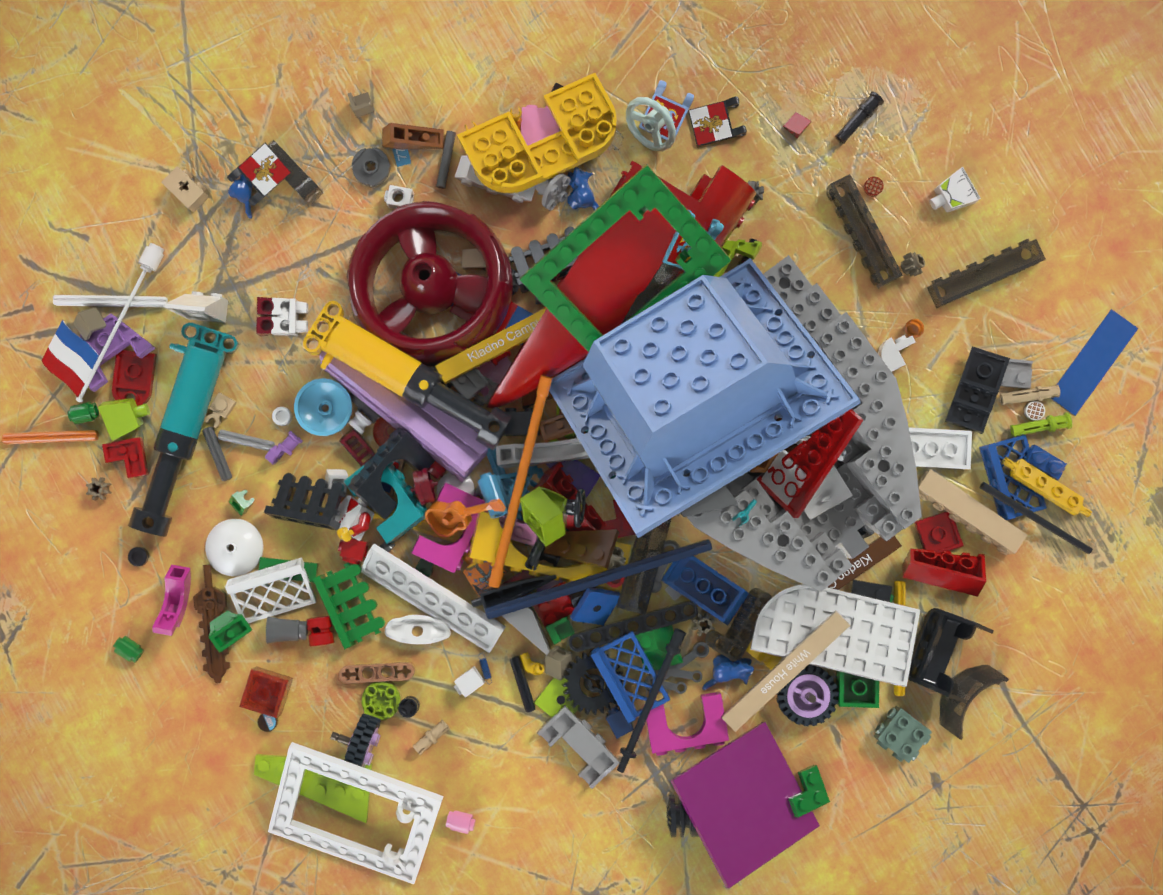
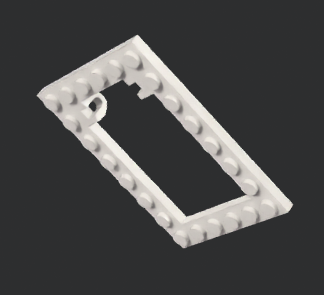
M292 742L288 749L268 832L414 884L444 796ZM305 769L399 802L396 810L397 819L402 823H409L412 819H415L406 848H399L397 853L391 851V844H387L384 852L292 820ZM405 809L411 812L410 814H404L403 810Z

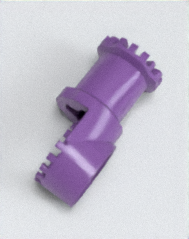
M289 431L287 438L282 443L272 447L266 454L265 459L274 465V463L278 462L277 459L280 460V457L282 458L284 453L291 456L293 454L292 451L303 440L292 431Z

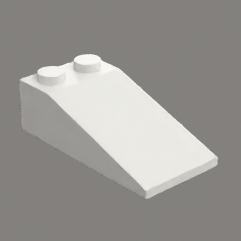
M192 291L191 294H184L165 304L166 309L188 320L226 323L228 300L223 298L222 294L211 293L210 296H203L202 292Z

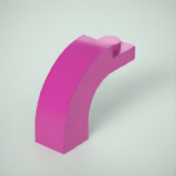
M171 564L165 576V597L161 611L152 626L153 633L172 636L176 627H180L190 593V568Z

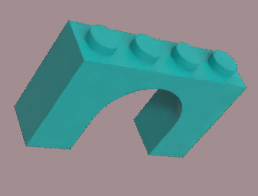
M394 461L384 469L381 482L388 483L394 488L398 498L397 508L392 516L376 528L387 544L394 543L425 519V512L427 510L426 506L421 505L420 501L416 498L415 491L411 492L410 488L412 487L405 482L403 473L395 468L393 465ZM364 465L361 468H359L356 472H354L351 476H349L346 480H344L346 486H348L351 482V479L363 469ZM351 491L354 497H358L353 491Z

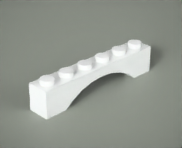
M578 438L535 443L530 465L590 457ZM524 444L496 446L497 465L502 468L519 467Z

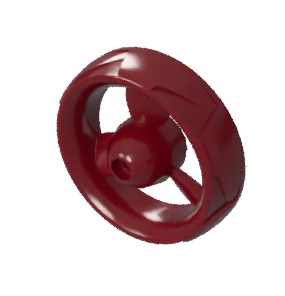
M420 201L394 208L392 212L380 218L358 240L352 252L347 270L350 305L357 325L426 366H436L493 336L503 323L512 298V270L506 251L496 234L484 221L473 213L469 215L460 209L438 202ZM433 230L450 232L470 242L484 259L487 277L471 274L458 276L452 264L443 256L436 254L437 245ZM400 242L404 253L409 258L399 278V287L403 297L388 305L379 314L373 295L375 274L385 254L396 243ZM454 303L464 310L474 313L465 324L442 336L413 338L401 334L414 317L416 311L423 314H437L445 311Z

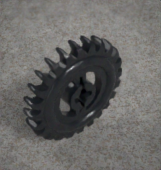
M590 651L589 657L583 652L582 659L576 656V663L569 662L572 668H565L569 674L562 676L567 680V682L562 683V686L567 687L563 694H569L566 700L568 702L573 700L571 706L575 708L578 705V712H582L585 709L586 715L589 714L590 710L593 715H597L598 709L604 714V707L611 710L609 703L617 705V702L607 684L605 689L603 688L604 680L601 676L586 672L589 669L598 668L591 657L592 651ZM616 665L615 671L620 667V665ZM616 671L618 675H623V672ZM580 678L584 679V687L587 690L595 693L598 692L600 695L595 697L586 696L581 691ZM590 679L596 680L595 683L599 688L592 686L593 683Z

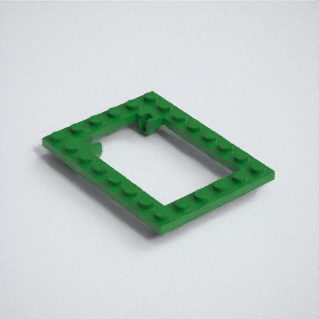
M647 164L520 277V281L588 352L593 342L603 335L551 279L629 210L640 221L644 218L643 214L647 210L652 211L656 208L690 246L686 247L675 259L684 272L629 319L700 276H714L731 261V258Z

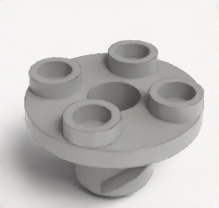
M561 173L553 179L550 178L535 185L538 194L543 195V207L552 211L559 202L565 201L568 195L566 190L571 181L570 177Z

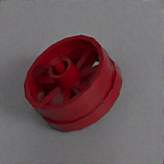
M427 468L421 471H413L414 488H410L411 492L415 491L421 505L436 502L434 489L438 485L437 481L433 482Z

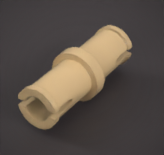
M441 720L432 730L426 731V735L414 744L413 748L419 755H422L426 749L432 744H436L437 740L450 730L449 726Z

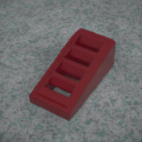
M354 428L339 440L361 467L376 454ZM353 436H355L356 439H354L350 444H348L347 441ZM360 442L361 445L353 450L352 447ZM365 447L366 451L358 456L357 453ZM370 453L372 456L363 462L362 459Z

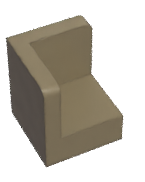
M368 92L354 97L352 93H348L350 104L356 117L374 112Z
M96 307L78 312L73 322L84 340H88L92 332L103 329L107 325Z
M555 646L545 655V673L561 681L563 675L569 674L565 668H572L569 663L572 661V652Z

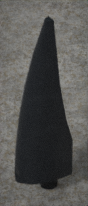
M556 575L533 577L504 583L499 588L490 587L479 591L480 597L471 600L473 608L483 605L485 611L488 607L517 599L553 581L557 577Z

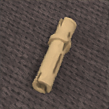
M1058 385L1049 387L1036 386L1035 389L1000 393L999 400L1001 405L1033 400L1039 402L1046 398L1060 397V388Z

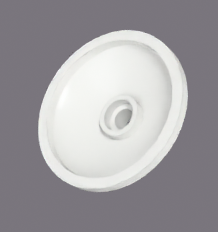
M228 519L217 524L210 531L205 545L206 556L211 566L219 573L227 576H241L252 571L259 564L264 550L260 532L254 525L242 519ZM230 544L234 546L233 551H229L228 546Z

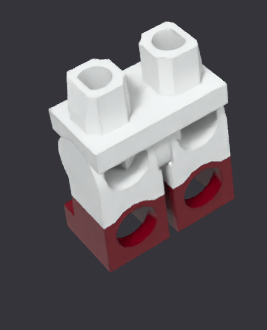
M257 297V315L260 317H257L256 334L259 336L298 335V333L308 332V321L298 320V314H308V303L299 302L291 298Z

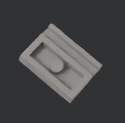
M1010 359L1000 387L1030 389L1033 361Z

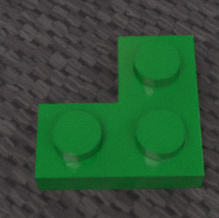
M811 765L798 772L804 791L788 798L795 817H800L830 802L817 765Z

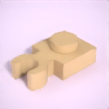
M219 392L209 407L213 413L205 418V422L209 423L214 418L216 423L213 427L218 428L221 425V417L227 419L237 402Z

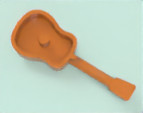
M501 499L490 500L488 503L467 508L460 501H453L451 503L434 502L425 512V519L436 534L441 537H450L456 531L467 528L472 521V514L489 510L504 512L506 507Z

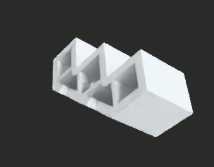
M461 156L455 178L461 180V184L468 187L475 186L485 189L493 195L507 196L518 203L532 201L535 186L517 193L494 191L477 178L468 157Z

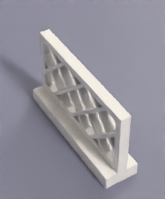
M302 557L229 579L225 586L238 614H242L245 618L243 613L245 607L256 611L254 616L245 618L248 623L317 602L306 574ZM294 575H302L303 582L301 585L291 581ZM280 580L286 583L283 590L273 587L274 581ZM288 584L298 588L295 596L285 592ZM262 586L267 588V591L262 596L254 592L255 588ZM270 590L280 594L276 602L266 598ZM302 590L309 593L311 599L302 600L297 597ZM244 592L249 594L244 602L237 598L236 593ZM251 596L262 600L258 607L248 603ZM282 596L292 600L288 606L280 604L279 601ZM264 601L274 605L271 611L267 612L260 609Z

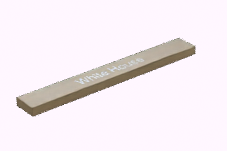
M835 610L722 715V719L736 732L850 627V624Z

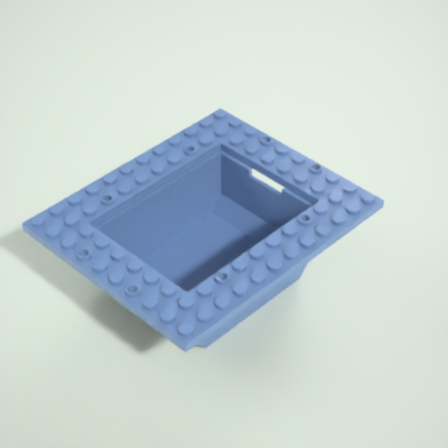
M751 258L720 277L700 276L593 342L587 357L554 377L550 387V393L638 538L860 404L858 396ZM691 473L688 477H684L685 474Z

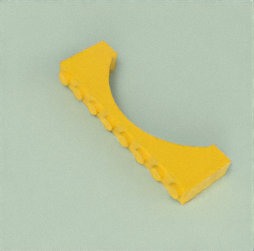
M487 512L478 513L468 557L473 558L472 562L484 564V561L492 562L491 566L494 567L503 531L499 517L492 519ZM511 542L504 564L510 566V570L522 572V569L529 570V574L540 577L541 573L548 576L556 575L557 578L554 580L559 581V578H565L567 583L609 570L585 563L561 567L538 564L536 570H533V568L530 570L525 566L528 558L521 554ZM616 542L615 546L621 548L624 552L623 557L626 558V561L623 565H626L631 545ZM606 583L598 585L604 587V590L621 591L622 585L618 588L610 587Z

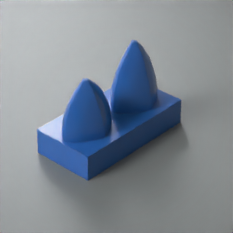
M1031 445L1025 457L1026 462L1056 481L1060 479L1067 464L1037 445Z

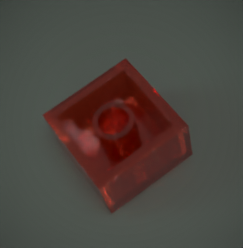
M257 666L252 668L239 707L278 718L282 715L293 678Z

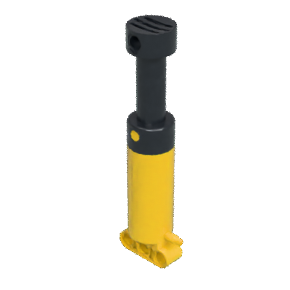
M329 301L325 304L303 340L304 349L309 354L318 355L322 351L327 353L320 365V368L323 370L326 369L333 357L416 406L425 408L429 403L479 433L476 441L491 450L496 448L512 421L513 416L498 407L489 412L441 384L442 375L344 318V310L337 301ZM337 307L339 308L338 314L330 315L329 311L331 308ZM322 324L328 325L329 328L326 332H319V327ZM311 341H318V346L315 349H309ZM492 425H498L500 427V429L497 432H491L489 430V428Z

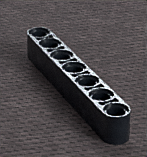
M684 601L580 631L570 636L569 647L575 652H580L608 644L631 632L627 627L631 621L638 623V629L633 631L635 635L687 621L696 617L698 608L693 602ZM686 605L693 606L694 611L691 615L684 614L683 609ZM668 610L675 612L673 620L665 619V613ZM649 616H655L657 622L655 625L649 626L646 623V619ZM616 626L620 629V633L618 636L613 637L609 634V629ZM599 632L601 634L600 641H592L590 638L591 634ZM573 638H581L583 644L580 647H574L572 645Z

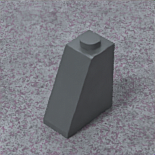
M723 486L680 512L677 516L680 514L682 517L692 516L733 506L738 502L726 486Z

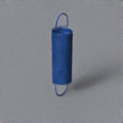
M486 658L480 659L479 662L484 679H491Z

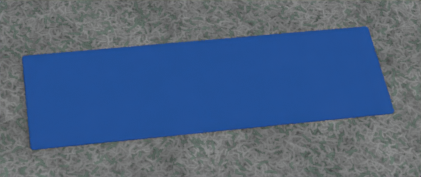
M1111 309L1057 383L1060 388V397H1053L1051 399L1076 416L1138 328Z

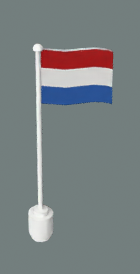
M150 243L144 249L138 261L143 271L100 356L89 343L72 332L63 320L61 321L41 361L49 372L68 385L77 396V402H83L82 398L146 272L151 273V271L157 270L164 256L163 248Z

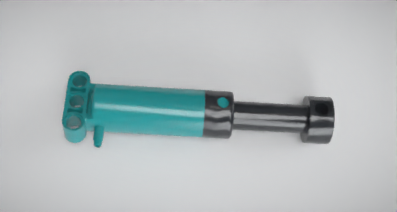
M186 323L182 327L181 333L188 340L187 346L170 343V349L183 353L184 356L153 447L155 451L160 452L146 498L142 508H133L128 524L133 529L163 537L167 536L172 517L165 514L183 459H192L226 353L235 352L239 345L234 336L195 323ZM189 327L196 328L195 336L188 337L186 330ZM208 333L215 334V341L213 343L205 341V336ZM227 339L234 341L232 349L224 347V342ZM148 517L154 520L153 526L147 524Z

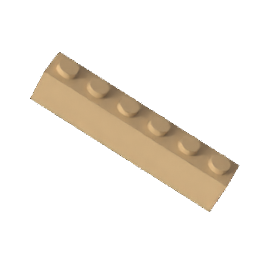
M926 470L919 479V496L922 500H929L933 503L932 506L935 509L950 513L948 516L950 519L963 523L965 525L964 528L969 532L978 533L981 536V540L997 546V550L1000 553L1007 555L1017 552L1027 536L1026 533L933 470Z

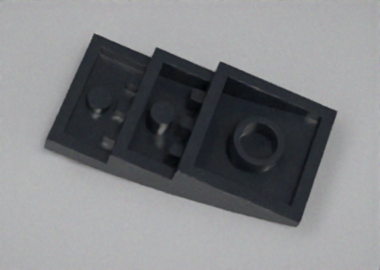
M972 346L945 422L983 434L1010 358Z

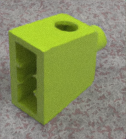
M134 398L106 401L98 406L112 441L139 428L143 424L142 417L150 415L148 405L137 406Z

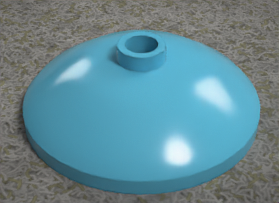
M326 378L315 379L305 384L298 392L294 402L295 417L300 426L311 434L317 436L333 435L341 431L349 422L352 414V400L348 391L340 383ZM324 405L329 406V410L327 412L323 411Z

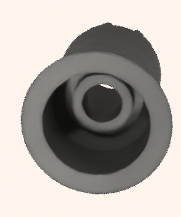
M267 617V644L307 640L308 630L306 621Z

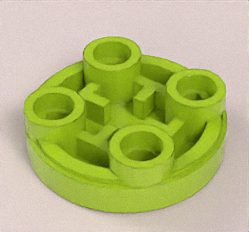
M388 681L373 682L364 690L362 695L364 713L381 720L392 717L398 711V706L401 702L399 690Z

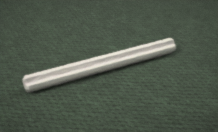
M54 295L53 304L56 306L125 307L130 296ZM134 296L129 307L165 308L168 299L156 296Z

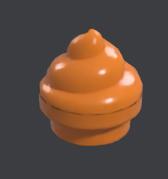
M911 319L905 325V332L909 337H920L924 333V324L919 319Z

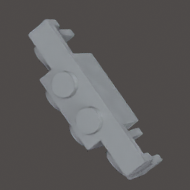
M564 705L538 730L537 734L541 735L550 747L562 736L587 763L578 775L593 789L620 761L607 749L604 744L606 742L604 738L598 733L595 735L590 730L592 726L585 719L581 721Z

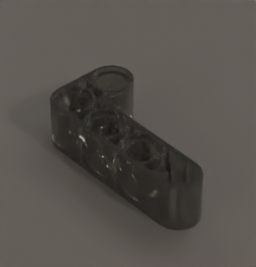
M272 140L268 146L292 171L285 180L311 206L324 194L323 191Z
M759 588L751 589L726 635L715 630L710 631L705 637L706 645L731 660L737 661L741 659L753 638L758 615L772 598L771 595Z

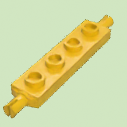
M1007 457L1002 460L1001 464L1011 469V477L1074 516L1081 513L1087 518L1091 515L1092 511L1083 506L1084 498L1025 460L1019 459L1013 462Z

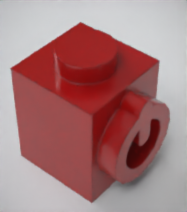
M353 537L348 542L341 540L338 551H340L342 561L353 564H360V561H365L370 542L359 541Z

